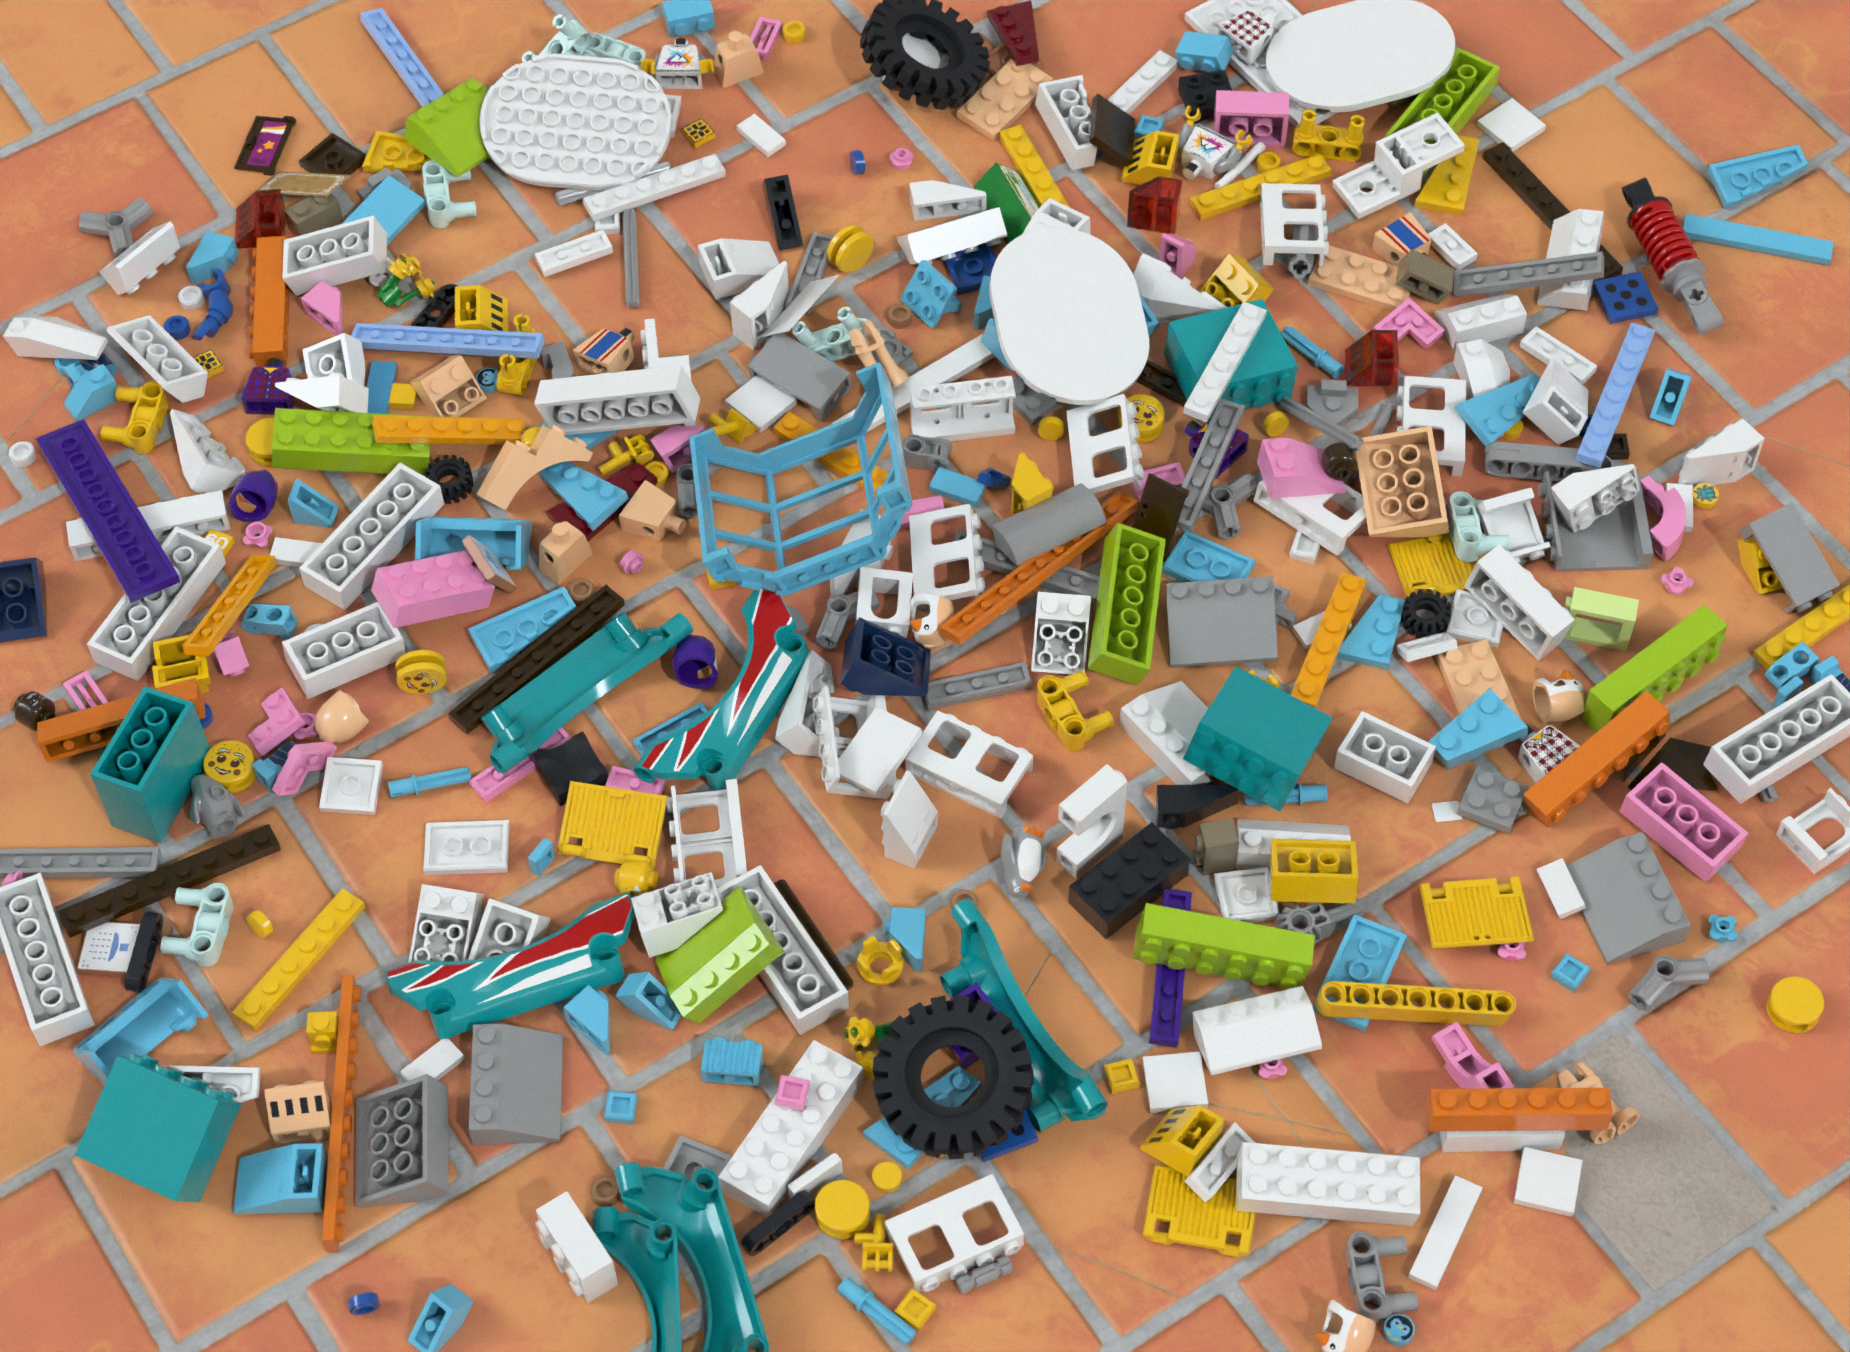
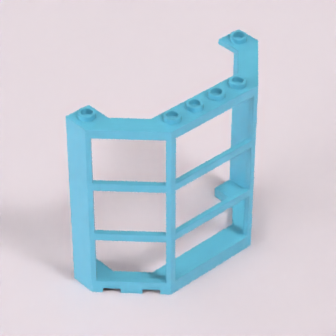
M881 362L856 371L865 392L852 417L757 454L724 446L713 428L689 437L703 564L714 581L724 583L725 580L739 582L741 587L758 591L761 588L774 590L776 595L788 596L884 558L890 540L895 538L902 525L901 520L905 512H909L912 506V499L891 382ZM881 404H883L886 429L869 460L865 435ZM889 441L893 466L883 485L876 488L877 497L875 499L871 473ZM857 443L862 471L777 503L774 482L775 474ZM707 462L765 476L768 504L710 490ZM858 481H864L868 509L782 541L779 512ZM712 500L770 513L773 542L715 529ZM883 505L885 510L879 519L878 510ZM870 518L871 535L786 567L785 550ZM716 538L774 551L777 571L772 572L738 564L727 546L717 550Z

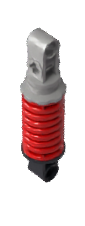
M1646 177L1623 186L1624 198L1632 209L1627 217V224L1634 231L1636 238H1638L1661 282L1662 289L1666 290L1667 293H1673L1677 301L1683 302L1700 336L1724 326L1722 315L1706 290L1708 286L1704 277L1706 265L1698 258L1696 250H1694L1692 243H1690L1685 230L1672 209L1670 200L1666 197H1655Z

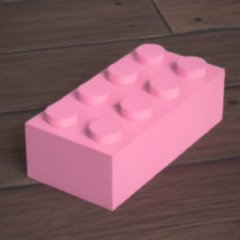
M464 550L377 568L371 591L393 628L489 608L495 585L486 580L469 552Z
M1662 762L1626 795L1619 811L1705 883L1741 849L1748 835L1746 830Z

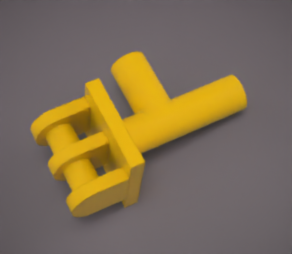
M733 408L729 410L726 420H723L716 413L711 414L709 417V421L715 426L708 428V430L713 428L718 436L728 434L739 444L742 443L745 437L753 435L756 431V426L750 424L748 419L744 418Z
M639 434L631 439L625 437L624 440L630 450L624 453L617 442L610 443L608 448L614 458L598 466L602 475L633 459L642 465L652 460L655 455L652 450H649L650 445L645 442V436Z
M876 1214L874 1216L873 1233H855V1245H863L862 1271L867 1272V1269H875V1272H879L880 1269H888V1272H892L893 1243H885L886 1216L883 1214Z

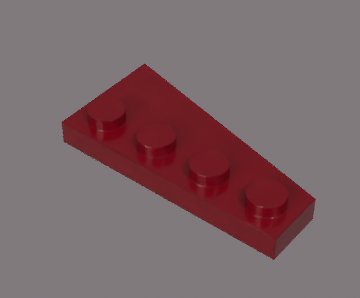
M1031 0L1009 6H999L987 11L989 22L1016 66L1039 61Z
M637 463L605 480L626 491L629 499L594 531L565 502L547 510V517L555 524L567 521L581 531L588 542L620 515L645 480L655 486L658 483L657 477L642 464Z

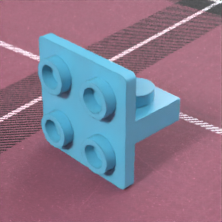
M927 260L920 261L900 298L930 328L937 326L943 313L959 312L963 306V303L954 296L957 290L956 286Z

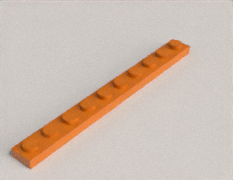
M1118 491L1100 505L1105 515L1106 524L1055 547L1044 554L1042 553L1025 561L939 626L940 634L958 645L964 643L1111 531L1117 523H1121L1136 512L1139 501Z
M354 974L342 975L322 1232V1242L327 1253L339 1252V1241H344L345 1237L344 1223H341V1214H346L347 1200L346 1196H343V1186H348L349 1173L348 1169L345 1168V1159H350L351 1146L350 1142H347V1133L352 1132L353 1127L352 1115H349V1106H354L355 1099L354 1089L351 1088V1080L356 1079V1063L353 1062V1054L358 1053V1037L355 1036V1028L360 1027L359 1010L356 1011L357 1002L362 1001V987L357 985Z

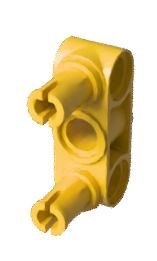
M1310 109L1303 111L1300 124L1293 129L1292 151L1296 155L1311 157L1321 153L1325 160L1350 162L1361 158L1364 141L1362 131L1365 121L1362 116H1352L1348 128L1315 125V111Z
M523 314L515 316L514 324L516 330L514 332L536 333L531 328L528 315H525L524 318ZM508 354L502 355L499 359L501 368L497 377V391L523 396L537 359L515 358L513 355L509 357Z
M157 381L147 382L139 388L118 385L115 393L117 401L136 404L132 409L129 424L125 428L103 425L101 429L102 441L123 443L124 446L132 448L137 454H147L155 446L169 407L165 390Z
M1083 670L1064 678L1047 675L1040 678L1037 685V703L1062 745L1070 751L1082 749L1086 742L1094 737V734L1114 726L1113 717L1108 710L1088 719L1083 718L1076 703L1069 696V693L1088 686V677Z

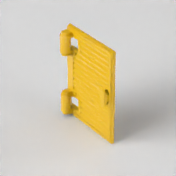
M1449 533L1387 545L1406 597H1410V593L1413 591L1417 594L1418 589H1423L1424 593H1427V589H1432L1431 594L1434 595L1438 591L1441 593L1440 597L1453 595L1456 593V589L1468 591L1464 586L1477 561L1485 556H1479L1474 562L1461 561L1456 556Z
M570 781L557 854L621 865L627 861H647L655 870L668 796ZM570 837L583 839L582 846L569 844ZM635 847L648 849L647 856L634 854Z
M1510 877L1509 883H1497L1496 878L1443 882L1441 888H1430V883L1419 885L1432 949L1534 942L1520 877Z
M1155 1165L1142 1236L1147 1238L1146 1240L1170 1245L1174 1242L1218 1250V1253L1221 1255L1237 1258L1249 1255L1256 1213L1236 1211L1237 1179L1227 1178L1214 1196L1207 1202H1204L1184 1182L1187 1176L1173 1168ZM1155 1222L1170 1223L1169 1233L1155 1231ZM1226 1234L1241 1235L1240 1246L1225 1243Z

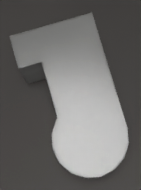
M564 341L542 347L540 355L544 369H552L553 379L574 377L573 366Z

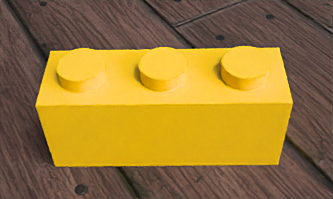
M1271 839V901L1356 904L1358 887L1356 841Z

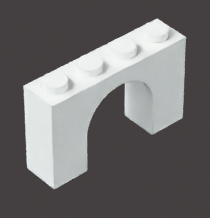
M1108 764L1059 804L1058 819L1074 834L1057 847L1056 862L1075 879L1123 839L1127 781L1120 771L1113 770Z

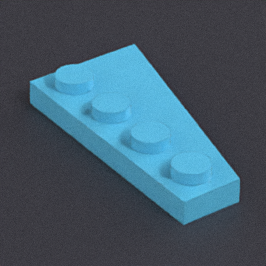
M1798 144L1710 164L1707 172L1724 209H1727L1805 170L1808 162Z
M1536 373L1461 402L1454 408L1486 447L1525 416L1522 412L1533 394L1540 377Z
M568 461L553 464L538 472L540 478L556 494H559L568 506L575 510L581 520L584 519L587 522L588 527L592 531L629 499L626 491Z
M562 587L470 627L468 632L490 673H492L551 630L576 609V605L566 588Z
M958 1066L928 1086L924 1091L933 1102L941 1106L960 1107L966 1105L981 1088V1081ZM885 1117L863 1131L864 1138L907 1170L924 1153L923 1149L917 1148L915 1150L904 1143L899 1134L896 1136L887 1124Z

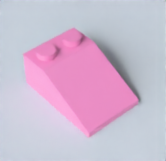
M1290 438L1262 439L1257 463L1270 499L1345 493L1346 488L1343 481H1337L1325 473L1322 462V455L1325 449Z

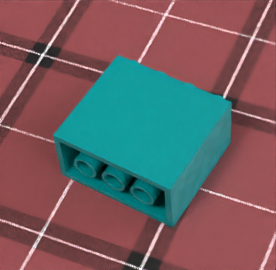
M1263 299L1248 302L1267 310L1266 317L1221 396V399L1244 405L1245 410L1282 402L1283 398L1287 396L1291 398L1298 365ZM1242 304L1169 322L1164 356L1187 400ZM1215 409L1213 410V412H1212V414H1211V416H1210V418H1209L1208 420H1210V419L1212 418V416H1213V414H1214V412H1215Z
M1235 666L1199 722L1183 760L1281 812L1315 755L1333 718Z
M146 686L141 690L90 773L113 827L159 843L162 842L192 791L191 779L196 775L202 774L204 771L203 760L210 749L193 702Z
M130 1053L129 1057L117 1056L75 1156L176 1202H200L242 1103L233 1099V1093L220 1088L217 1090L208 1087L209 1083L202 1079L183 1076L184 1072L171 1066L166 1068L158 1065L159 1061L150 1056L142 1055L141 1057Z

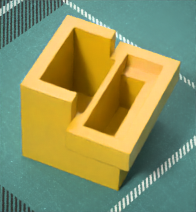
M190 635L153 642L157 666H152L155 689L196 678L202 693L209 692L208 684L211 683L206 656L185 655L183 644Z

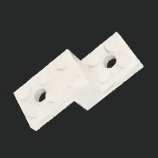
M1435 113L1377 141L1374 161L1334 179L1332 187L1355 216L1361 219L1420 190L1423 171L1464 152L1465 145L1440 114ZM1427 139L1432 140V141L1435 140L1436 143H1435V144H1428V143L1425 142V140H1427ZM1365 187L1372 189V191L1367 193L1360 189Z
M644 319L645 330H640L642 345H647L642 346L643 364L647 365L644 366V369L682 365L691 381L689 355L659 358L655 319ZM696 422L681 423L680 426H696Z

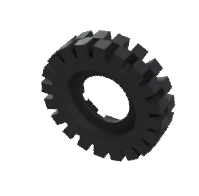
M883 0L882 3L879 2L868 19L860 39V48L864 49L862 56L865 63H872L870 71L876 78L886 75L882 84L890 91L899 86L901 90L898 96L907 101L910 100L912 95H916V105L927 108L930 102H932L935 109L945 110L948 105L951 109L960 107L962 103L965 104L977 92L989 70L990 61L987 60L989 52L987 47L982 46L984 40L980 33H971L974 26L967 19L957 22L956 19L960 13L950 7L946 13L942 12L943 3L937 0H931L929 5L926 4V0ZM910 32L912 37L922 40L927 38L933 41L932 45L942 54H948V65L943 68L934 69L918 62L905 51L902 44L903 36Z
M945 995L930 998V1005L923 1007L922 1003L919 1002L908 1008L909 1015L904 1019L899 1015L890 1024V1034L888 1036L883 1034L877 1046L879 1055L878 1057L874 1056L872 1072L874 1080L872 1082L874 1093L882 1115H884L889 1127L896 1136L899 1134L904 1143L913 1149L921 1148L924 1150L925 1155L939 1158L940 1154H946L949 1159H964V1154L973 1152L975 1157L988 1152L987 1146L993 1143L999 1146L1009 1138L1008 1132L1012 1128L1016 1130L1023 1121V1112L1025 1108L1029 1109L1033 1096L1031 1088L1034 1085L1029 1050L1026 1047L1025 1039L1018 1028L1015 1029L1012 1020L1002 1011L999 1013L994 1011L992 1004L980 999L977 1003H973L970 1001L969 996L955 995L954 1001H946ZM954 1045L968 1048L980 1058L985 1069V1081L981 1092L973 1101L960 1107H944L933 1102L926 1095L921 1083V1072L925 1061L933 1052L946 1046Z

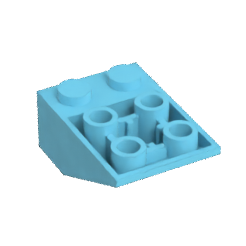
M323 1143L290 1144L239 1158L234 1214L323 1213L328 1157Z

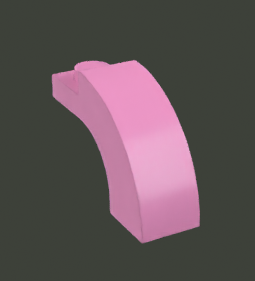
M1647 476L1641 480L1643 498L1661 520L1659 524L1650 529L1652 548L1666 562L1677 552L1683 541L1686 507L1681 495L1674 487L1665 492L1664 487L1659 482H1655L1650 476Z
M1458 1022L1431 1037V1040L1446 1061L1445 1069L1461 1089L1514 1088L1499 1062L1490 1064L1478 1054Z

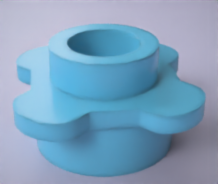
M1711 915L1708 922L1711 925L1709 937L1712 940L1725 943L1728 941L1733 942L1737 939L1738 935L1735 932L1737 920L1733 916L1725 918Z

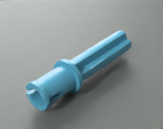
M1292 326L1283 329L1281 334L1284 340L1312 360L1316 368L1321 367L1334 379L1339 378L1343 374L1345 366L1331 357L1328 350L1323 351Z
M468 767L419 777H415V774H412L410 778L388 781L391 799L416 793L417 796L420 791L468 782L471 779V774Z
M1298 783L1286 803H1299V805H1303V802H1327L1326 784L1302 786L1301 783ZM1244 793V801L1247 806L1266 805Z
M849 1276L841 1282L837 1292L856 1306V1311H863L903 1344H909L913 1340L916 1331L875 1299L872 1291L867 1292Z

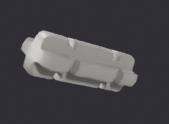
M1003 1256L996 1259V1263L989 1262L970 1271L971 1274L969 1275L967 1273L960 1275L956 1278L957 1287L964 1294L973 1290V1286L978 1288L999 1278L998 1275L1004 1276L1013 1271L1012 1262L1008 1256Z

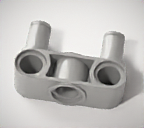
M1358 1231L1353 1233L1348 1240L1345 1258L1348 1268L1349 1286L1353 1294L1356 1313L1376 1323L1381 1319L1391 1316L1392 1313L1418 1310L1416 1292L1389 1295L1384 1289L1383 1272L1379 1262L1380 1257L1406 1254L1407 1247L1404 1236L1378 1239L1377 1236ZM1354 1247H1363L1367 1252L1358 1253L1354 1250ZM1372 1302L1378 1306V1309H1368L1365 1303Z

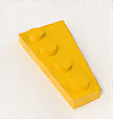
M376 131L362 167L364 173L379 172L386 167L391 172L398 168L400 171H422L424 163L432 159L404 140L405 135Z
M1457 135L1465 145L1464 152L1437 164L1415 200V208L1458 216L1463 215L1479 139Z

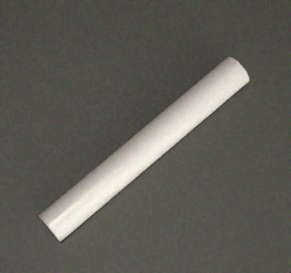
M1258 142L1237 162L1233 169L1229 170L1214 185L1215 189L1231 183L1265 150V145L1262 142Z

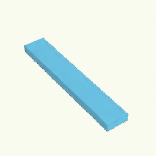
M1686 214L1684 218L1683 229L1689 239L1829 265L1831 261L1833 241Z

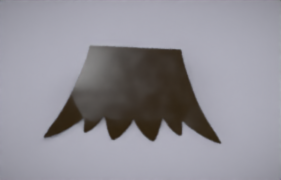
M1665 733L1661 736L1656 735L1649 741V745L1643 752L1635 753L1629 758L1623 782L1666 736ZM1670 737L1628 785V788L1630 790L1635 788L1662 762L1693 788L1715 791L1717 786L1706 773L1709 770L1703 765L1711 747Z

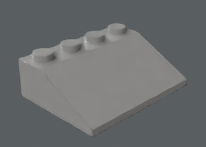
M1273 576L1167 584L1171 668L1278 661L1276 591Z
M1643 832L1617 839L1567 865V869L1586 906V909L1581 910V913L1607 965L1685 942L1691 924Z
M507 1024L473 1025L469 1134L473 1145L561 1142L562 1034Z
M426 1074L357 1098L355 1206L368 1207L420 1202L449 1193L448 1086Z

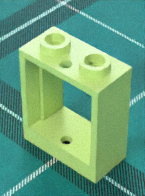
M1574 587L1572 597H1566L1564 607L1569 610L1575 620L1564 639L1626 651L1636 621L1639 600ZM1576 614L1620 622L1621 624L1619 626L1575 616Z

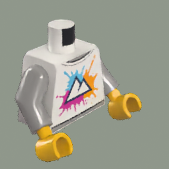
M677 38L674 45H664L661 53L657 54L653 60H641V70L648 74H656V81L662 89H702L701 75L709 74L710 72L715 73L713 59H706L703 54L698 53L697 46L688 45V41L684 38Z
M1188 106L1185 109V115L1188 120L1187 123L1183 124L1179 136V155L1182 157L1183 175L1190 180L1195 179L1197 175L1206 179H1212L1217 174L1233 169L1244 152L1242 150L1243 147H1248L1252 144V136L1248 134L1247 138L1241 141L1245 135V131L1241 129L1236 133L1235 138L1237 142L1200 124L1193 126L1194 122L1200 119L1201 113L1198 108L1195 116H1189L1191 106Z

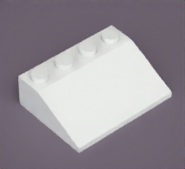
M1182 681L1141 694L1121 708L1119 726L1176 785H1210L1218 779L1183 760L1199 722L1205 715L1208 707Z

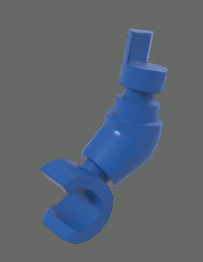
M215 268L213 272L216 282L211 285H205L204 282L199 284L204 296L209 300V307L206 319H203L192 335V339L200 341L205 335L213 338L218 332L219 327L227 323L232 315L233 305L228 297L231 287L224 273L219 268Z

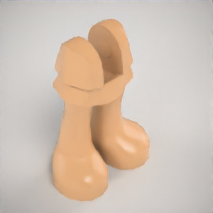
M871 320L862 323V329L867 340H865L858 328H853L849 331L851 345L854 347L855 354L858 355L865 368L876 364L871 353L874 350L890 379L891 388L904 383L908 379L907 372L899 368L890 356L884 344L885 339L880 335V330Z
M1583 1062L1574 1065L1575 1073L1580 1080L1579 1082L1566 1069L1558 1074L1562 1088H1604L1601 1079ZM1611 1099L1613 1116L1607 1130H1590L1589 1134L1592 1141L1598 1145L1604 1144L1614 1137L1615 1132L1617 1135L1626 1132L1640 1118V1113L1633 1106L1621 1109Z

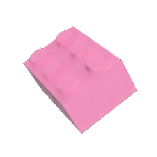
M1216 90L1213 131L1237 142L1235 138L1236 133L1242 129L1245 131V135L1241 141L1245 140L1248 134L1252 136L1253 141L1250 146H1255L1258 142H1262L1265 147L1285 148L1289 119V93Z

